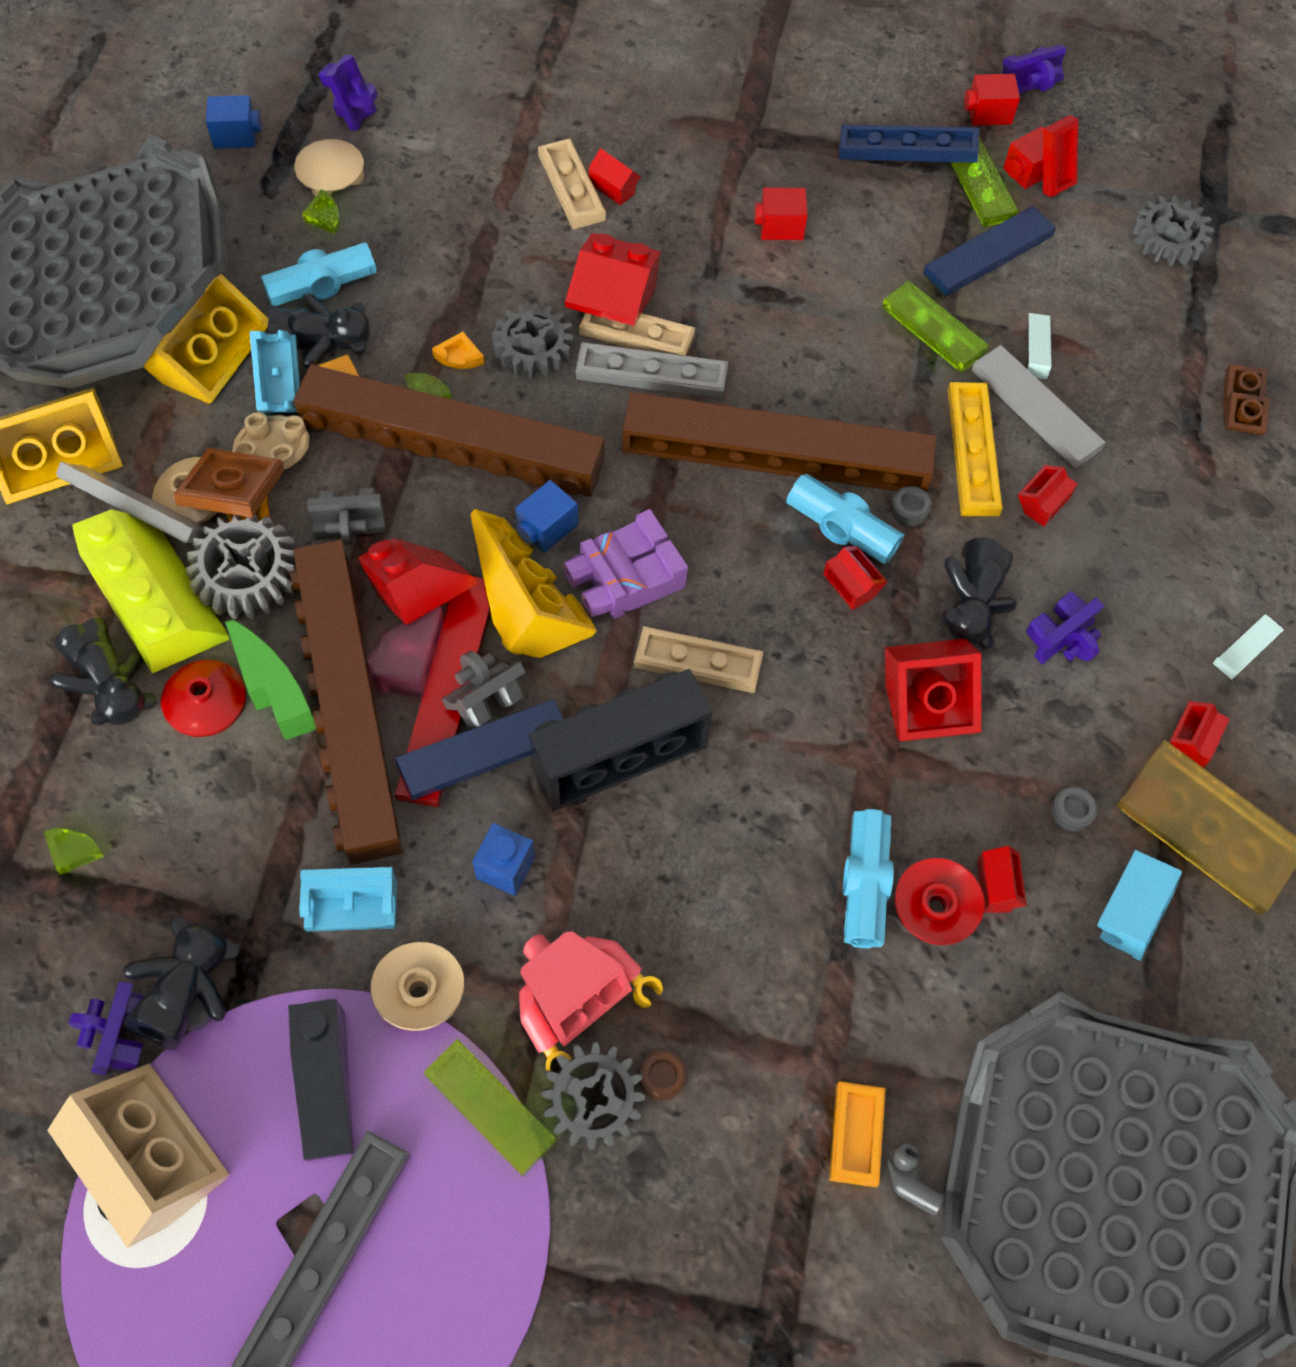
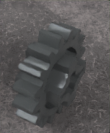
M1173 196L1171 202H1167L1163 197H1159L1156 204L1148 201L1145 208L1140 209L1132 230V234L1137 235L1134 243L1135 245H1145L1142 252L1144 255L1151 252L1155 254V262L1165 258L1169 266H1173L1175 260H1179L1185 266L1190 258L1198 261L1202 253H1205L1208 249L1214 232V228L1209 227L1212 219L1210 217H1201L1203 208L1192 209L1190 207V200L1181 204L1176 196Z
M533 303L531 310H526L521 304L518 305V313L514 314L507 310L505 312L506 321H496L497 331L492 332L495 357L501 358V364L504 369L513 366L514 375L518 376L524 370L527 371L529 379H533L536 371H540L544 377H547L548 368L552 367L560 371L561 360H570V350L574 348L571 323L564 322V314L562 312L553 316L552 306H548L544 311H541L537 303Z
M591 1042L589 1053L585 1054L579 1045H573L572 1053L574 1058L568 1060L560 1054L556 1057L558 1064L561 1066L558 1073L546 1070L545 1076L553 1082L552 1088L541 1090V1097L552 1099V1105L543 1110L544 1116L558 1117L559 1120L555 1123L552 1130L557 1135L566 1129L570 1130L568 1143L572 1146H575L580 1137H585L587 1148L594 1150L597 1138L602 1137L604 1142L611 1147L614 1145L612 1133L618 1130L621 1134L628 1136L630 1131L625 1124L628 1118L640 1120L642 1116L633 1109L634 1102L645 1100V1094L634 1091L633 1085L643 1079L642 1075L639 1073L628 1074L627 1070L633 1060L627 1056L619 1062L616 1061L618 1048L612 1045L606 1050L605 1054H600L598 1042ZM597 1062L592 1072L579 1078L570 1075L572 1070L582 1064ZM614 1071L622 1081L624 1099L615 1096L610 1083ZM596 1082H600L599 1091L604 1095L603 1101L601 1103L593 1102L590 1108L587 1107L586 1109L587 1099L581 1095L584 1086L593 1088ZM561 1091L570 1094L575 1104L571 1120L564 1112L561 1102ZM606 1113L615 1115V1118L609 1123L600 1127L589 1128L594 1118Z

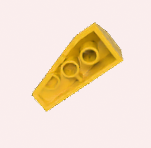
M478 509L472 511L470 516L492 620L502 638L503 646L515 655L524 654L542 658L592 637L597 632V629L581 603L573 594H567L565 597L553 584L557 576L549 568L544 569L539 563L530 558L533 549L521 539L509 522L503 517Z

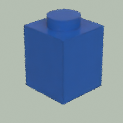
M250 95L208 96L206 125L214 149L255 147L256 132L262 131V122L259 110L253 109Z
M551 480L515 508L517 533L525 543L536 545L543 553L578 526V504Z
M492 823L472 861L476 879L516 896L535 860L533 840Z

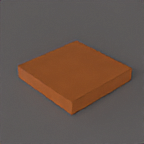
M208 448L174 492L176 505L253 518L284 472L283 462L276 458Z

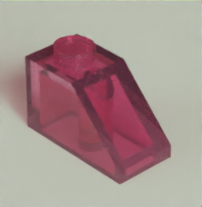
M441 607L435 608L407 625L403 623L382 635L378 650H372L368 662V673L373 675L377 691L417 698L423 697L444 622Z

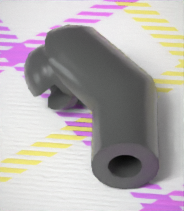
M899 1144L896 1149L890 1152L887 1163L893 1189L901 1198L935 1216L945 1194L921 1181L918 1168L919 1151L911 1144Z

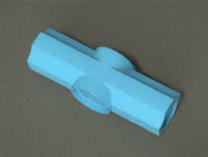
M361 243L330 254L319 249L309 250L300 256L296 265L260 277L270 304L278 306L302 298V295L305 293L313 294L320 300L328 299L339 291L341 284L375 274L377 271L367 243Z
M807 473L798 478L787 496L786 503L819 523L822 533L829 540L840 545H845L849 542L854 546H858L863 552L884 565L892 559L905 535L872 515L868 504L861 497L850 492L840 495Z
M866 809L864 811H854L852 816L850 856H847L843 877V895L847 896L843 934L844 942L851 944L853 947L869 949L872 947H882L884 944L886 904L892 891L894 867L893 862L889 861L891 816L883 813L881 810Z

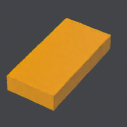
M840 1081L837 1083L829 1181L876 1188L879 1186L886 1088Z

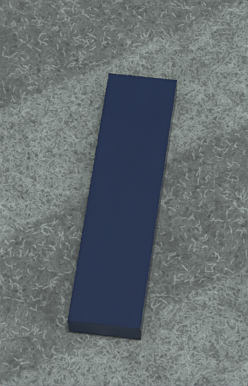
M841 125L839 159L977 163L979 128Z
M1031 206L926 264L923 274L946 297L1053 237L1056 227L1034 206Z
M554 699L398 756L395 759V764L413 801L530 756L529 734L547 721L557 720L559 722L564 719Z

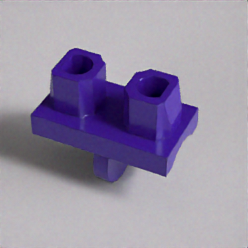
M1061 44L1049 48L1043 46L1034 49L1029 54L1018 57L1016 55L1006 57L1003 60L1002 74H1015L1019 93L1036 88L1041 91L1052 89L1056 82L1063 81L1064 79L1062 61L1066 54V47Z
M346 54L340 61L328 63L319 72L318 76L323 86L331 88L335 97L332 106L336 115L344 117L350 130L357 131L362 121L377 111L373 102L378 97L374 84L365 83L353 55Z
M1070 591L1056 603L1053 609L1064 621L1060 626L1046 613L1040 614L1028 626L1026 633L1039 647L1034 657L1043 665L1068 645V648L1063 652L1068 660H1072L1076 656L1084 661L1092 660L1099 653L1096 641L1101 638V634L1096 628H1092L1090 631L1086 630L1093 626L1095 623L1094 616L1103 610L1105 605L1097 598L1087 604Z
M119 981L108 1019L101 1018L105 1002L99 999H90L86 1014L73 1013L70 1016L68 1024L81 1030L76 1046L90 1049L95 1033L103 1034L91 1073L106 1075L108 1069L131 1071L137 1067L143 1043L117 1038L121 1023L124 1022L130 1011L144 996L131 992L133 987L131 983Z

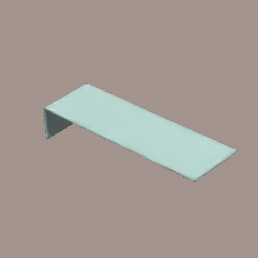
M1029 313V365L1027 370L1036 378L1048 379L1051 369L1050 316Z
M1265 614L1220 657H1217L1213 664L1232 680L1284 629Z

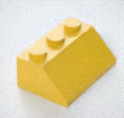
M220 274L209 284L204 295L176 327L162 338L143 367L163 385L208 404L212 403L250 352V331L265 332L268 327V318Z
M94 387L0 417V491L6 504L70 484L56 475L60 462L83 465L100 474L123 467L110 425Z

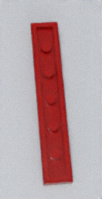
M475 577L477 585L449 601L407 753L458 735L462 717L458 710H446L441 698L462 686L455 679V674L462 670L461 656L468 651H474L480 655L491 614L484 578ZM400 775L395 797L399 801L439 808L443 789L412 801Z

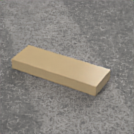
M571 139L539 146L538 156L572 229L606 221V211Z
M585 313L579 326V334L625 348L687 356L695 337L696 328L643 313L635 326Z
M643 626L634 660V668L660 674L668 672L680 673L690 668L695 680L698 682L755 694L764 651Z

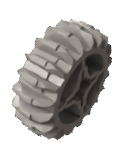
M256 514L253 518L247 517L245 520H242L239 515H233L232 521L228 523L218 517L217 524L219 527L213 530L210 527L204 526L205 539L193 538V545L196 551L187 552V559L191 565L186 567V573L189 579L192 580L190 587L195 594L200 595L201 603L204 606H212L216 614L221 616L228 610L229 616L237 620L241 612L244 611L247 618L253 620L256 609L261 608L265 614L269 615L270 607L268 604L274 601L276 604L283 606L284 599L281 593H293L294 589L289 571L291 572L295 569L294 565L296 563L293 549L296 546L293 539L287 536L284 527L280 524L274 526L272 519L268 518V516L259 521ZM275 553L272 569L265 577L262 571L269 563L268 558ZM223 555L224 562L217 569L219 573L213 577L215 565Z

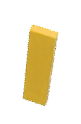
M950 382L947 391L961 516H1000L1003 508L987 383Z

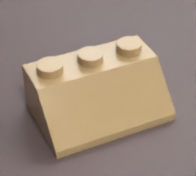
M150 1063L71 1094L47 1130L127 1248L170 1226L229 1176L228 1171Z

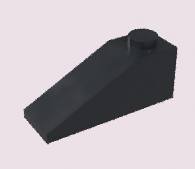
M337 999L288 1005L290 1054L304 1160L354 1154L345 1011Z

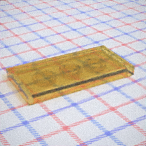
M1166 740L1159 744L1115 805L1260 915L1270 909L1296 869V836Z

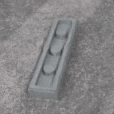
M581 342L575 376L576 380L723 399L728 361Z
M1002 345L974 362L971 371L984 383H987L994 393L1075 469L1103 449L1106 442Z
M60 462L56 475L77 488L185 543L193 544V538H206L203 532V525L86 466Z

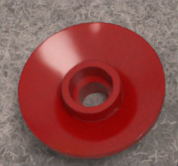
M217 660L195 661L178 669L166 682L161 695L162 712L167 722L182 734L192 737L212 736L229 728L240 717L246 704V686L240 674L224 662ZM207 688L204 694L194 695L197 690Z
M929 858L914 863L902 874L895 889V908L902 924L915 937L930 944L951 945L959 943L973 934L983 918L985 901L980 884L969 870L948 859ZM929 901H939L943 905V911H933L929 907Z

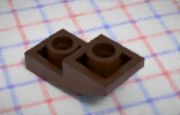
M1230 364L1226 368L1223 393L1225 429L1258 435L1266 433L1270 398L1265 397L1267 369Z

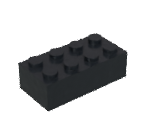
M689 668L680 673H665L658 677L653 684L640 689L635 687L628 688L620 692L615 699L601 705H586L579 709L574 716L562 721L550 720L539 725L534 732L529 734L532 768L552 812L706 748L709 739L712 710Z

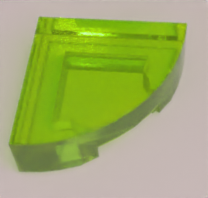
M320 190L303 211L304 222L335 234L340 225L338 208L332 196Z
M425 373L404 374L408 389L452 399L449 388L437 377Z
M54 828L44 831L55 868L60 874L104 857L99 846L83 833L68 830L67 828Z

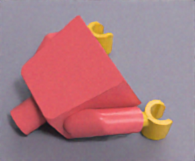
M573 931L565 932L552 943L544 935H535L524 946V955L530 961L522 966L520 974L526 983L519 992L520 1019L538 1053L544 1052L547 1057L545 1068L548 1071H551V1063L559 1054L568 1060L572 1059L568 1053L559 1051L556 1043L559 1041L564 1047L629 994L632 991L630 983L634 986L633 1000L641 1008H649L652 1005L649 999L642 994V986L651 987L659 996L663 991L660 980L653 976L643 977L640 973L642 968L618 942L591 936L582 938Z

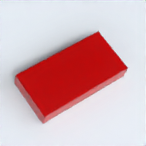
M1071 115L1043 129V194L1049 197H1053L1077 184L1079 118Z

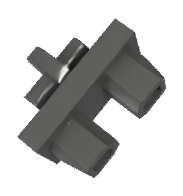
M362 488L355 493V496L341 497L335 491H320L317 498L308 499L307 508L311 518L314 538L341 536L343 544L346 545L352 544L353 535L386 532L381 494H377L374 488Z
M468 651L460 658L462 670L455 674L456 681L462 686L450 692L441 700L446 710H458L467 726L479 727L492 719L493 716L485 698L493 694L499 707H508L524 698L518 677L526 672L520 661H516L510 666L503 661L495 664V659L490 653L480 657L474 651Z

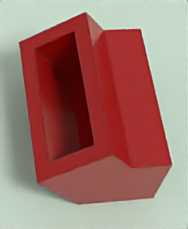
M601 148L589 166V178L594 188L621 206L635 195V186L641 176Z
M1044 465L1017 494L1024 514L1045 527L1072 497L1078 483L1068 477L1065 467Z
M858 546L844 547L837 556L826 562L823 573L852 611L872 600L888 583Z
M1189 701L1170 740L1177 758L1202 770L1212 759L1230 718L1218 713L1215 704Z
M1010 846L983 851L977 859L979 883L985 901L984 913H1009L1014 908L1027 906L1020 853Z

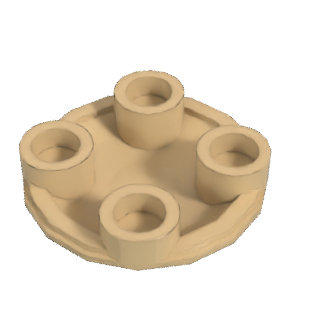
M325 139L313 142L303 148L295 160L294 170L298 180L306 187L311 188L312 193L319 198L328 197L333 191L345 189L350 185H358L364 180V160L361 152L353 144L343 140Z
M256 412L245 418V427L241 429L234 439L232 452L280 459L285 470L302 459L309 448L310 436L303 419L299 416H266L263 413Z

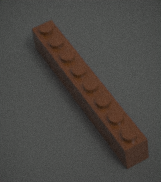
M310 364L294 398L298 416L303 419L306 426L312 429H325L341 433L351 439L361 438L377 442L383 447H396L412 451L422 457L432 456L444 459L461 467L471 466L487 470L496 476L507 475L525 480L532 485H544L551 480L561 490L571 495L581 494L592 497L605 460L604 437Z
M630 392L622 431V452L793 477H800L807 473L820 481L898 491L906 486H915L927 492L934 470L936 435L923 434L918 431L908 432L887 429L877 425L852 424L841 420L831 421L810 418L805 415L774 413L764 409L753 410L732 407L728 404L697 402L687 398L662 397L652 393Z
M341 539L295 548L293 550L296 565H294V571H289L293 589H300L302 599L295 600V608L299 624H306L308 635L301 636V644L305 660L312 659L314 671L307 672L310 693L312 697L318 696L320 708L313 709V716L317 733L325 734L326 746L319 747L324 772H331L333 785L326 786V794L330 811H338L340 825L332 827L336 849L338 852L345 851L351 865L403 854L349 561L343 541Z

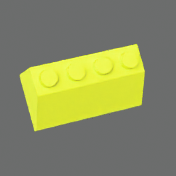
M112 509L72 524L81 558L152 674L229 640L228 633L212 608L204 606L199 599L200 595L195 594L191 589L190 582L192 580L189 579L186 573L187 569L162 530L128 513Z

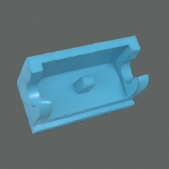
M278 330V334L250 331L257 411L265 415L297 413L294 398L300 387L296 335H290L287 331Z
M1135 850L1098 921L1097 927L1103 930L1099 937L1111 946L1141 961L1176 891L1182 871Z
M392 867L301 870L300 917H304V929L306 932L396 928L398 881Z

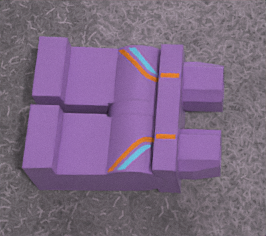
M650 509L636 515L635 522L621 529L601 534L594 540L590 538L581 542L580 554L564 563V575L572 587H576L589 580L593 585V588L581 593V601L590 617L610 612L613 619L625 615V611L637 609L685 588L688 566L671 540L667 541L668 535Z

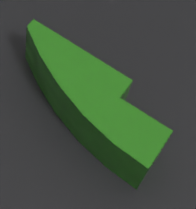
M234 619L225 622L248 693L256 709L260 710L272 706L277 724L285 740L316 730L314 718L302 690L288 667L252 631Z

